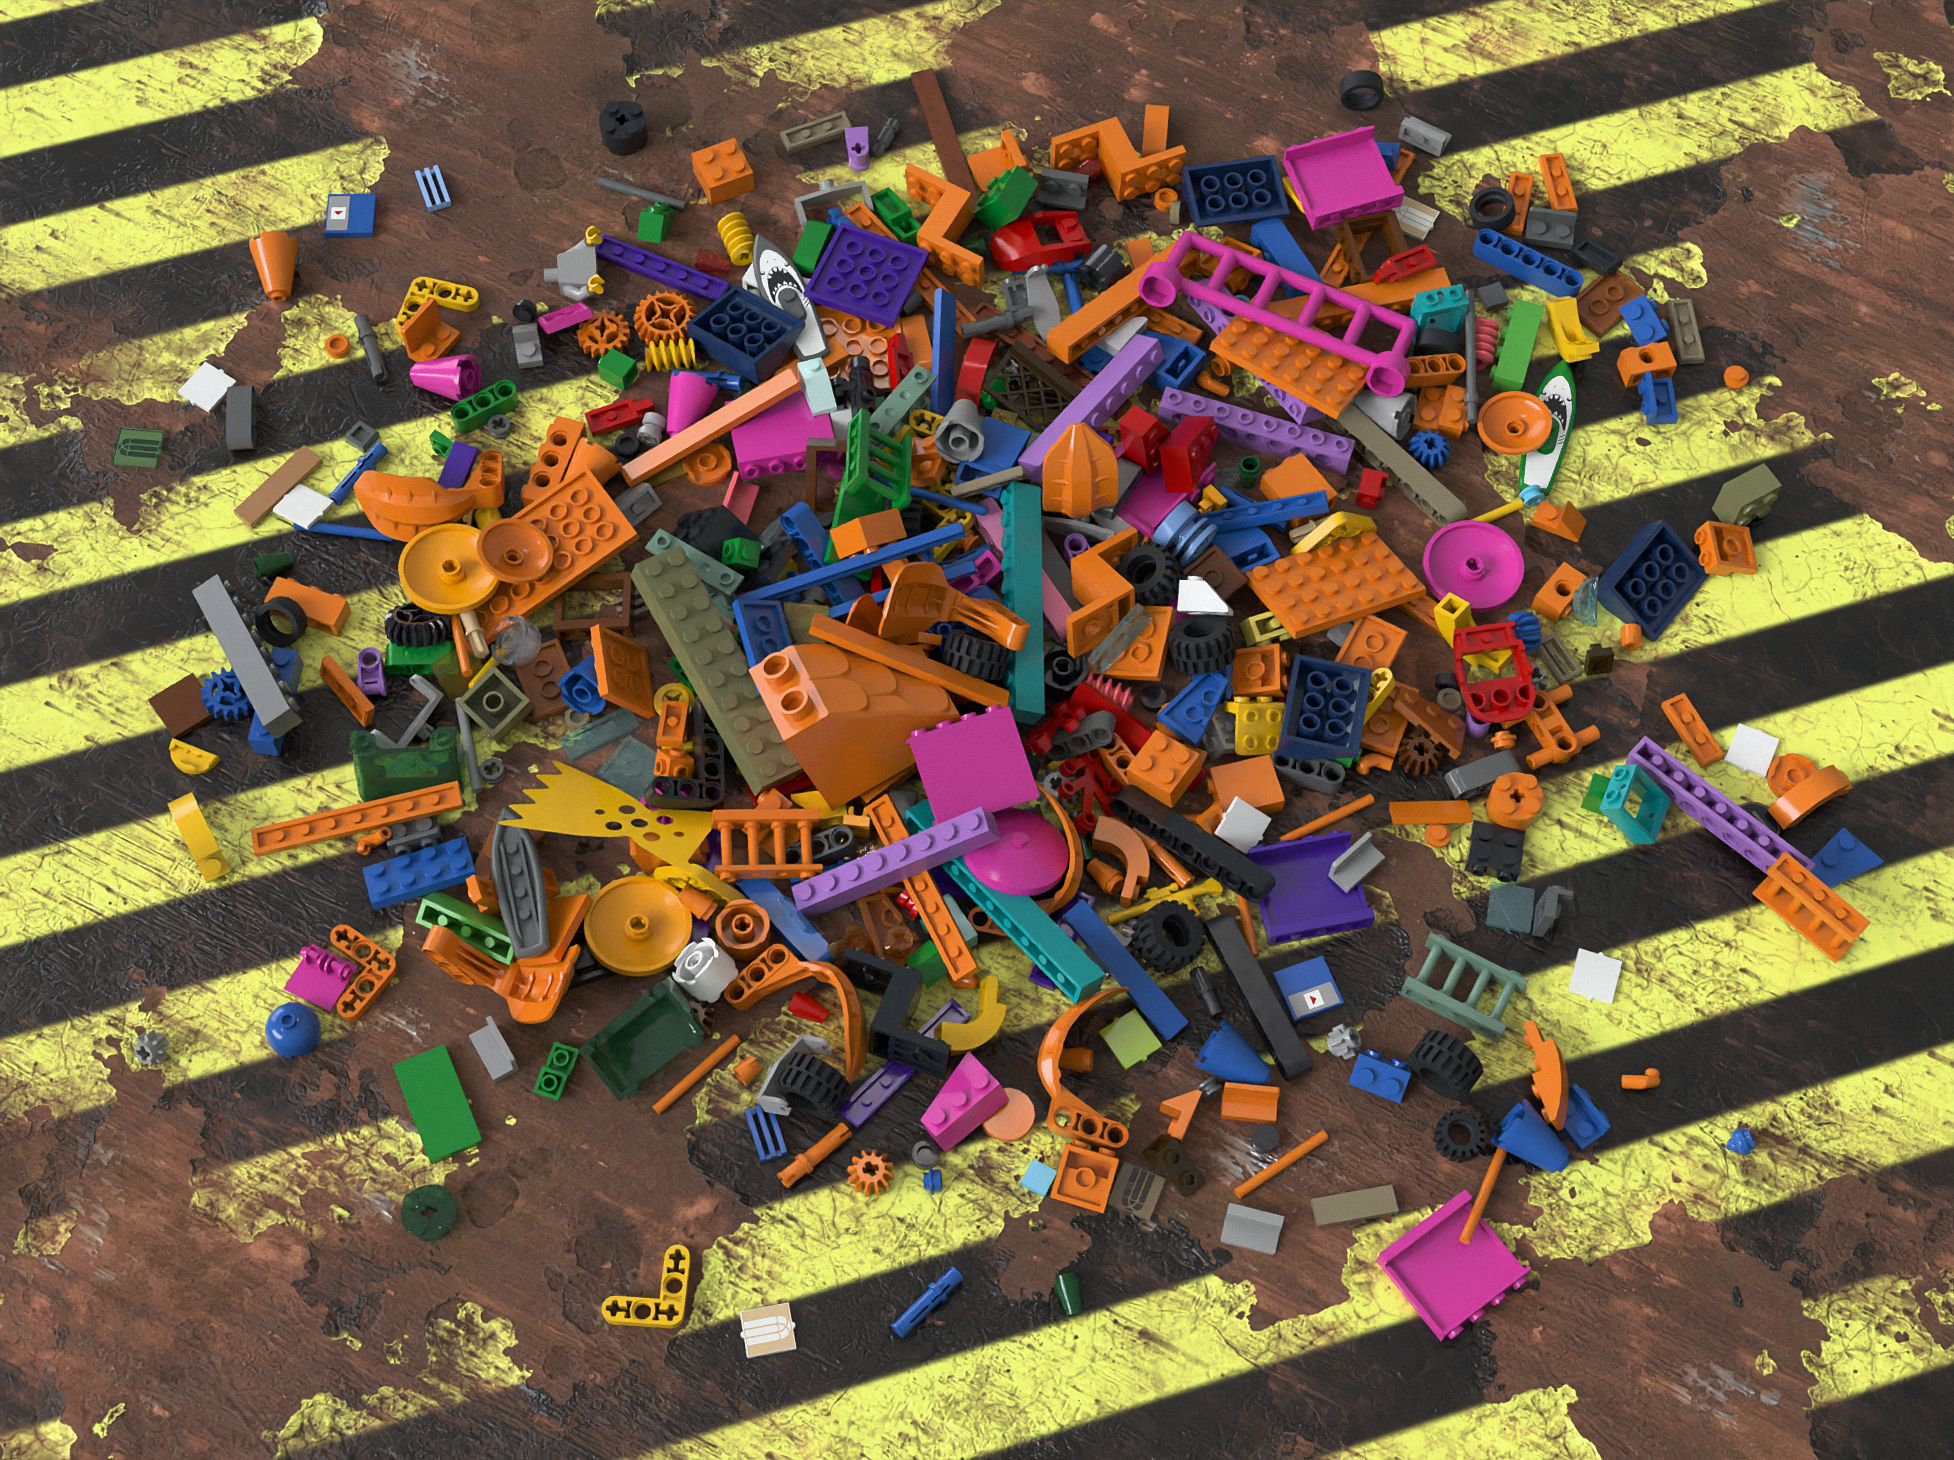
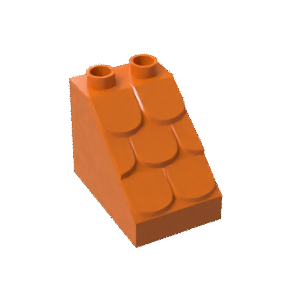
M825 643L791 645L780 652L768 655L761 663L749 669L784 742L832 811L916 763L910 744L906 745L905 740L912 737L911 732L926 728L927 732L937 729L936 724L951 720L952 724L962 721L961 715L948 692L938 684L916 678L838 645L832 646ZM897 645L927 657L920 645Z

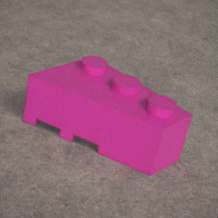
M968 1051L920 1120L936 1143L945 1152H948L1007 1103L1009 1098L1000 1083Z

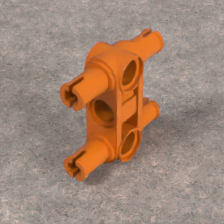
M1563 684L1549 692L1535 690L1534 704L1540 708L1532 707L1530 712L1521 719L1500 723L1504 729H1507L1523 720L1527 722L1543 749L1526 756V763L1532 771L1550 762L1567 763L1572 756L1582 750L1583 746L1600 738V732L1595 725H1591L1577 733L1572 732L1555 706L1572 698L1573 692L1568 684ZM1558 745H1563L1568 750H1563Z

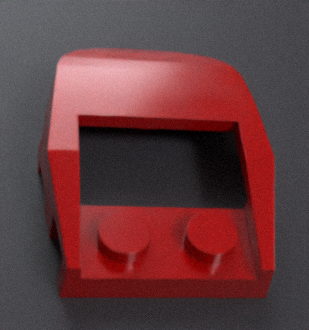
M1040 211L1021 216L1007 225L999 227L992 236L990 252L998 267L1007 271H1026L1033 265L1042 266V264H1047L1049 268L1052 267V262L1063 260L1066 263L1073 261L1074 255L1083 253L1088 255L1091 252L1090 240L1088 241L1082 228L1077 211ZM1048 225L1049 228L1055 227L1061 243L1041 246L1035 232L1036 226Z
M1515 621L1454 629L1455 676L1468 711L1480 721L1487 723L1515 721L1529 713L1534 705L1535 685L1532 683V673L1534 671L1532 663L1527 659L1526 648L1522 639L1518 640L1514 632ZM1511 649L1517 676L1468 683L1462 660L1463 656Z

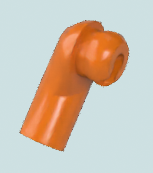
M1649 1068L1645 1071V1075H1622V1088L1646 1089L1657 1087L1661 1082L1659 1078L1660 1072L1655 1068Z

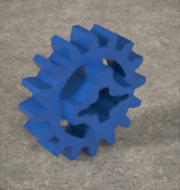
M223 667L221 668V674H217L214 671L211 672L212 680L204 679L205 686L201 687L202 703L206 705L208 713L214 711L215 718L220 717L222 714L225 721H228L230 716L233 715L236 720H239L240 713L247 716L249 715L248 708L254 709L233 668H231L230 672H226Z

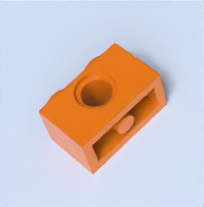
M1653 342L1647 346L1637 348L1628 347L1621 351L1617 361V367L1626 388L1637 386L1639 380L1643 379L1645 371H1651L1652 378H1672L1677 367L1668 342Z
M1563 562L1536 594L1531 608L1554 624H1557L1562 617L1566 619L1574 608L1572 604L1576 600L1580 602L1588 592V589L1585 587L1589 578L1566 562Z

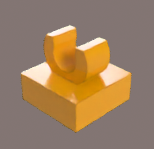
M1210 484L1203 489L1202 501L1199 503L1201 508L1198 509V513L1202 514L1226 509L1228 500Z
M854 806L849 807L848 815L844 814L843 826L850 828L854 836H870V817H868L866 808H864L861 816L854 815Z

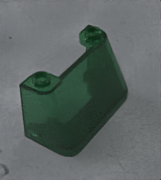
M441 727L434 730L430 736L429 747L377 749L376 738L369 731H350V749L359 796L364 803L454 781L459 782L462 795L464 794L465 751L457 727Z
M668 976L592 1036L578 1051L620 1102L625 1097L630 1100L642 1090L639 1085L683 1049L689 1046L695 1049L706 1040L703 1035L707 1031L676 983Z

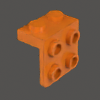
M1010 129L1001 131L999 147L967 157V164L982 194L988 190L986 185L994 176L999 177L1005 169L1010 170L1018 165L1027 172L1029 168L1026 155H1022L1020 152L1018 138L1013 137Z

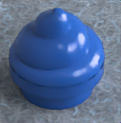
M1740 1128L1735 1129L1731 1133V1139L1727 1141L1726 1149L1732 1150L1735 1153H1741L1742 1155L1751 1154L1750 1151L1756 1149V1146L1748 1128L1743 1130Z

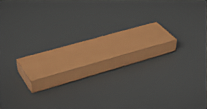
M303 445L233 510L235 516L253 529L284 498L285 494H289L299 483L301 484L323 464L322 458Z

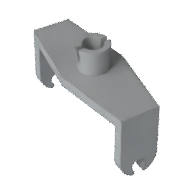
M827 179V184L826 180H823L819 183L820 191L795 198L794 206L803 232L807 225V219L803 210L806 207L831 203L861 193L865 206L873 213V203L865 180L834 186L833 179Z
M1042 264L1040 267L1036 265L1030 268L1025 277L1028 306L1033 311V322L1040 338L1047 343V332L1060 324L1059 305L1045 275L1049 270L1048 265Z
M1041 516V526L1045 532L1048 530L1066 536L1076 533L1084 536L1086 541L1103 542L1116 535V532L1113 530L1089 524L1090 517L1071 520Z
M417 674L412 676L409 681L414 688L429 699V702L415 718L397 744L394 743L382 732L375 729L368 735L373 743L392 758L401 754L415 734L425 741L430 736V732L434 730V727H431L425 721L444 694Z
M801 1034L776 1062L771 1063L772 1067L769 1066L767 1071L768 1077L756 1097L765 1112L784 1116L790 1114L792 1108H787L788 1103L782 1099L784 1096L776 1088L775 1080L794 1052L809 1055L812 1053L830 1055L834 1048L829 1047L831 1044L829 1041L821 1037Z

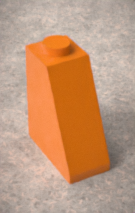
M653 832L643 835L644 839L648 841L660 839V836ZM675 832L674 835L677 837L684 836V833ZM629 837L631 857L646 875L653 874L656 867L672 866L639 846ZM707 838L703 840L688 860L690 864L700 865L707 863L706 854L710 853Z

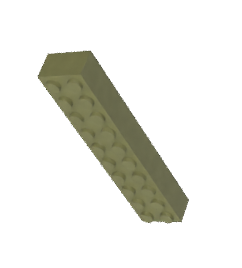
M676 546L636 563L630 575L631 579L754 796L757 797L765 790L769 791L799 777L804 769L784 742L762 696H758L754 680L749 672L750 666L682 546Z

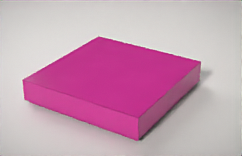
M579 302L539 317L538 322L540 327L547 334L590 319L593 317V314L588 306L583 302Z

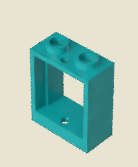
M1462 284L1415 293L1409 316L1418 323V329L1412 340L1413 344H1415L1419 332L1429 328L1444 329L1452 332L1457 337L1460 336L1469 306V301ZM1450 311V312H1448V313H1443V314H1438V315H1434V316H1429V317H1428V315H1433V314H1437V313H1442V312Z
M1637 764L1615 766L1599 810L1633 844L1655 843L1671 799ZM1630 789L1642 800L1636 818L1624 808Z

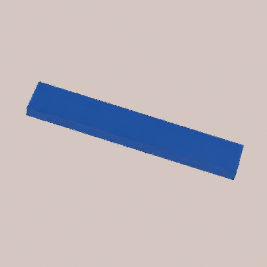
M943 288L935 290L932 373L937 376V380L931 385L930 412L946 417L953 406L956 296Z
M1326 490L1197 514L1194 523L1196 524L1206 517L1209 521L1205 529L1214 524L1218 527L1217 533L1327 513L1329 512Z
M1084 899L1080 900L1061 917L1121 987L1130 988L1126 992L1127 995L1167 1041L1188 1023L1187 1019Z

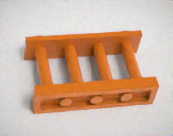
M713 810L711 829L721 831L722 865H715L713 874L720 878L721 882H733L736 879L800 878L801 881H806L820 875L823 865L813 864L811 830L818 826L820 810ZM761 828H771L774 831L775 865L759 864L758 831ZM787 828H798L800 831L802 864H786L784 830ZM734 829H745L747 831L749 865H733L731 831Z
M1786 851L1767 870L1766 873L1769 876L1752 893L1834 963H1837L1854 945L1853 942L1871 923Z

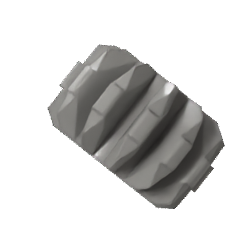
M1059 767L1055 769V772L1047 768L1045 775H1038L1037 782L1057 800L1064 810L1067 809V803L1073 804L1075 802V795L1078 794V791L1069 799H1063L1058 794V791H1055L1064 781L1072 782L1076 780L1075 777L1066 778L1062 776L1059 772ZM1038 790L1040 797L1036 800L1037 802L1043 801L1042 807L1045 809L1048 806H1050V804L1044 797V795Z

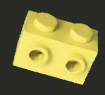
M1271 611L1250 617L1239 623L1247 647L1272 644L1271 640L1279 638L1280 642L1293 638Z

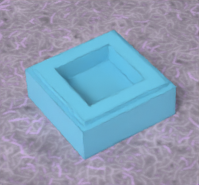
M1033 1159L1020 1185L1045 1198L1056 1178L1057 1171Z

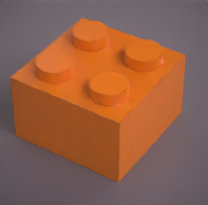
M735 138L691 153L693 171L711 206L755 190L753 171Z
M898 508L859 517L830 530L839 559L852 558L861 554L866 555L907 537Z
M1155 730L1126 768L1128 783L1137 786L1158 801L1173 808L1200 772V754Z

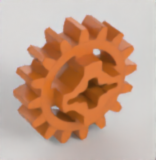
M605 309L602 310L601 314L593 311L592 318L585 320V322H579L580 329L577 330L579 346L583 347L585 354L591 351L592 358H595L598 354L601 357L606 355L611 348L622 353V346L628 347L630 331L628 322H624L622 315L616 317L614 310L610 314H606Z

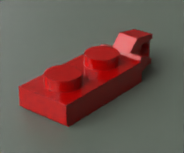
M1422 244L1388 258L1385 263L1381 264V269L1376 270L1372 279L1376 285L1386 283L1388 280L1391 284L1398 283L1435 268L1438 262L1427 244Z
M896 333L888 339L887 353L891 392L914 368L913 354L906 349L905 335L901 333Z
M628 398L585 412V418L594 438L639 423V421L643 420L645 413H655V408L651 398L641 401Z

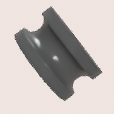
M497 414L489 419L488 428L493 438L505 439L510 435L511 425L508 417ZM502 424H504V428L499 427V428L496 430V428H495L496 425H497V426H501Z
M490 758L482 763L480 772L486 783L495 785L503 781L505 770L500 760ZM493 767H496L498 773L494 772L492 776H489L488 771H492Z
M1216 1076L1208 1078L1196 1088V1090L1202 1091V1100L1204 1102L1217 1096L1224 1088L1222 1084L1217 1083L1218 1078Z

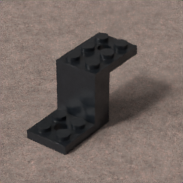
M724 505L683 514L677 521L678 526L675 531L670 533L720 563L725 540L740 537L761 543L758 568L745 571L732 569L744 576L743 582L736 591L774 584L799 546L793 538L765 543Z
M847 946L843 954L842 972L848 977L854 987L883 997L870 1026L868 1053L945 1080L948 1073L952 1045L947 1044L942 1039H932L921 1035L917 1030L908 1029L920 1002L923 973L918 972L913 967H904L893 963L890 959L879 958L868 954L862 949H853Z

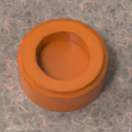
M1170 188L1159 189L1155 194L1154 204L1158 210L1170 212L1171 202L1173 200L1178 201V195Z
M342 334L332 335L325 342L327 354L331 358H345L351 351L348 338Z

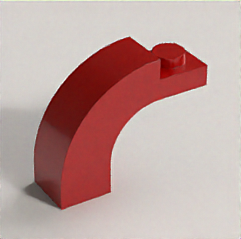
M975 336L972 339L958 377L954 403L960 399H968L974 402L977 410H979L981 387L983 386L988 369L995 364L999 341Z

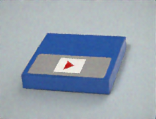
M328 194L325 223L326 238L374 237L377 206L376 194Z
M1323 955L1279 970L1272 975L1293 1023L1336 1009L1344 1004Z

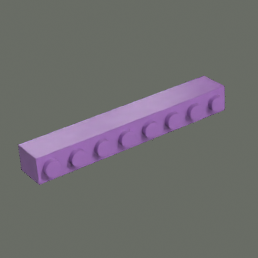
M1136 334L1017 459L1019 466L1022 465L1027 468L1029 480L1043 484L1042 471L1045 455L1071 423L1085 422L1091 429L1097 432L1165 359L1159 339Z
M978 807L792 886L797 910L812 919L998 841L1001 838L994 815L984 807Z

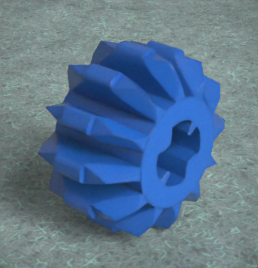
M1428 428L1425 433L1419 431L1416 437L1410 440L1408 454L1423 468L1424 466L1428 467L1431 472L1434 466L1440 469L1443 463L1448 461L1451 444L1447 443V436H1439V430L1434 434Z
M1527 611L1510 614L1505 622L1515 621L1514 632L1518 640L1522 639L1526 648L1525 653L1530 654L1537 651L1538 647L1541 646L1540 638L1543 637L1541 634L1542 626H1539L1538 617H1535L1533 612Z

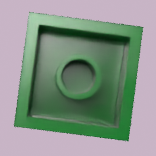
M1018 165L1010 170L1005 169L999 177L994 176L987 183L986 187L988 190L977 200V208L973 215L995 232L999 227L1005 226L1019 217L1037 187L1038 182Z

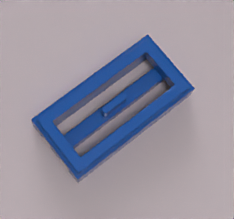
M761 1105L755 1106V1109H746L745 1114L761 1163L788 1155L775 1114L768 1112L780 1148L776 1152L763 1115L765 1110ZM758 1115L770 1154H764L752 1116Z

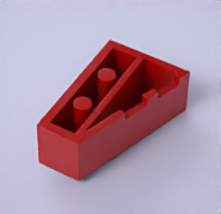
M1134 405L1119 421L1125 458L1144 468L1143 474L1150 477L1162 467L1159 446L1171 433L1157 418Z
M1186 416L1159 446L1166 492H1195L1219 435V429L1215 425L1214 416Z

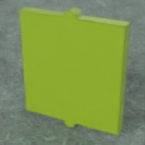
M1133 1009L1121 1018L1116 1017L1113 1023L1098 1033L1125 1071L1140 1061L1145 1062L1148 1056L1163 1046L1136 1009Z

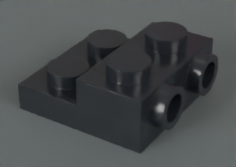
M1474 820L1464 871L1478 877H1494L1505 883L1516 882L1521 870L1526 831Z

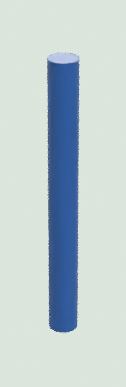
M316 522L307 530L294 523L295 530L394 541V539L383 535L377 529Z

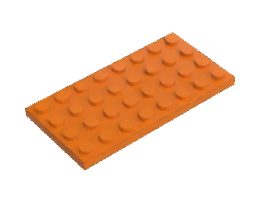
M586 465L511 517L532 523L547 535L553 547V561L548 572L534 582L513 584L501 580L499 587L492 597L481 606L473 609L480 627L485 631L484 638L486 644L489 645L640 538ZM461 621L462 628H463V633H464V637H465V633H466V632H465L463 623H462V621ZM465 639L467 649L473 656L474 653L472 651L471 645L469 641Z

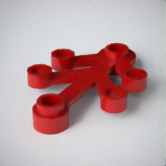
M1068 699L1056 703L1050 709L1052 716L1028 734L1030 739L1022 744L1024 750L1029 753L1033 751L1038 752L1039 755L1049 751L1053 747L1051 737L1058 727H1064L1067 733H1070L1081 725L1079 720L1087 715L1084 707H1074L1068 703Z
M1096 749L1079 754L1077 759L1073 761L1065 760L1059 766V772L1066 778H1070L1081 768L1084 770L1082 777L1072 782L1064 781L1057 789L1058 794L1063 799H1069L1075 792L1083 788L1081 813L1073 819L1075 829L1081 835L1089 834L1096 827L1097 819L1092 813L1093 795L1101 805L1103 813L1108 817L1116 815L1110 808V803L1113 799H1108L1105 793L1109 796H1114L1121 790L1120 782L1115 778H1109L1102 768V759ZM1094 774L1103 784V789L1105 793L1094 779Z

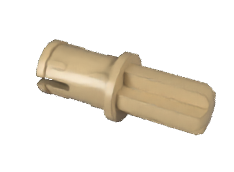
M1330 516L1317 521L1310 520L1308 524L1291 530L1289 532L1291 542L1298 544Z
M475 611L464 612L460 615V620L466 632L465 639L469 641L474 656L483 659L489 654L484 638L485 631L480 627Z

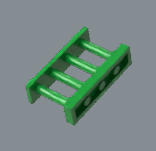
M861 408L848 423L845 491L854 494L860 487L865 486L891 499L892 509L898 508L899 513L902 509H907L912 500L910 495L911 453L913 451L912 434L907 433L900 442L871 427L870 412ZM869 438L894 450V456L871 444ZM868 454L893 466V472L871 461ZM868 471L893 483V489L870 478Z

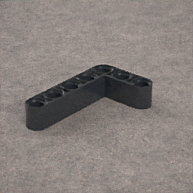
M698 696L692 703L693 759L695 764L693 779L670 776L654 778L644 791V800L651 807L712 812L724 799V741ZM705 746L710 748L712 752L706 750ZM705 770L709 771L712 776H709ZM655 788L659 789L663 795L657 793ZM680 791L686 793L688 798L684 797ZM706 794L711 796L713 801L708 799Z

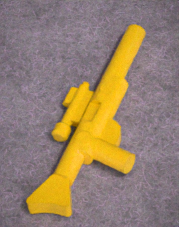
M1212 877L1203 884L1173 894L1170 891L1175 892L1179 890L1176 882L1161 889L1153 887L1147 889V893L1143 895L1144 899H1150V901L1106 915L1108 924L1113 925L1140 916L1164 900L1169 902L1177 900L1179 905L1185 903L1188 905L1187 909H1193L1198 919L1201 917V913L1193 904V898L1204 894L1222 895L1223 888L1220 882Z

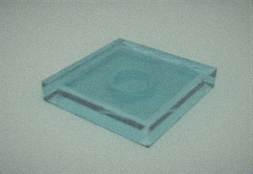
M628 734L597 772V776L606 783L640 801L641 797L644 796L646 788L657 777L653 774L657 752Z

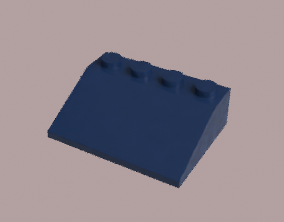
M1275 155L1182 168L1180 185L1185 204L1196 228L1290 215Z
M737 284L686 324L688 337L693 339L695 349L758 385L778 369L806 326L804 321Z
M1662 519L1648 523L1641 529L1590 592L1608 612L1625 624L1640 625L1642 635L1651 642H1655L1710 574L1705 573L1704 566L1700 565L1698 558L1667 522Z
M1296 654L1290 675L1276 755L1297 760L1358 757L1372 670Z

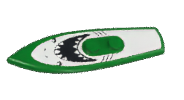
M1565 359L1561 360L1550 370L1534 395L1546 404L1551 413L1552 429L1550 436L1535 451L1521 455L1518 488L1524 490L1529 486L1539 485L1541 487L1540 492L1544 493L1545 496L1550 494L1569 443L1576 414V386L1569 363Z

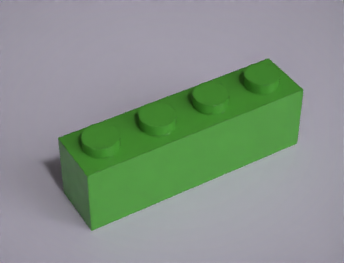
M1516 299L1514 308H1508L1505 321H1508L1509 325L1508 327L1503 326L1500 340L1504 341L1503 346L1498 345L1494 357L1495 360L1499 361L1497 365H1492L1489 379L1493 380L1492 390L1503 393L1509 391L1521 392L1544 306Z
M439 891L423 898L415 922L430 929L433 925L446 927L478 951L508 965L516 962L517 958L503 920L489 914L480 913L479 909Z

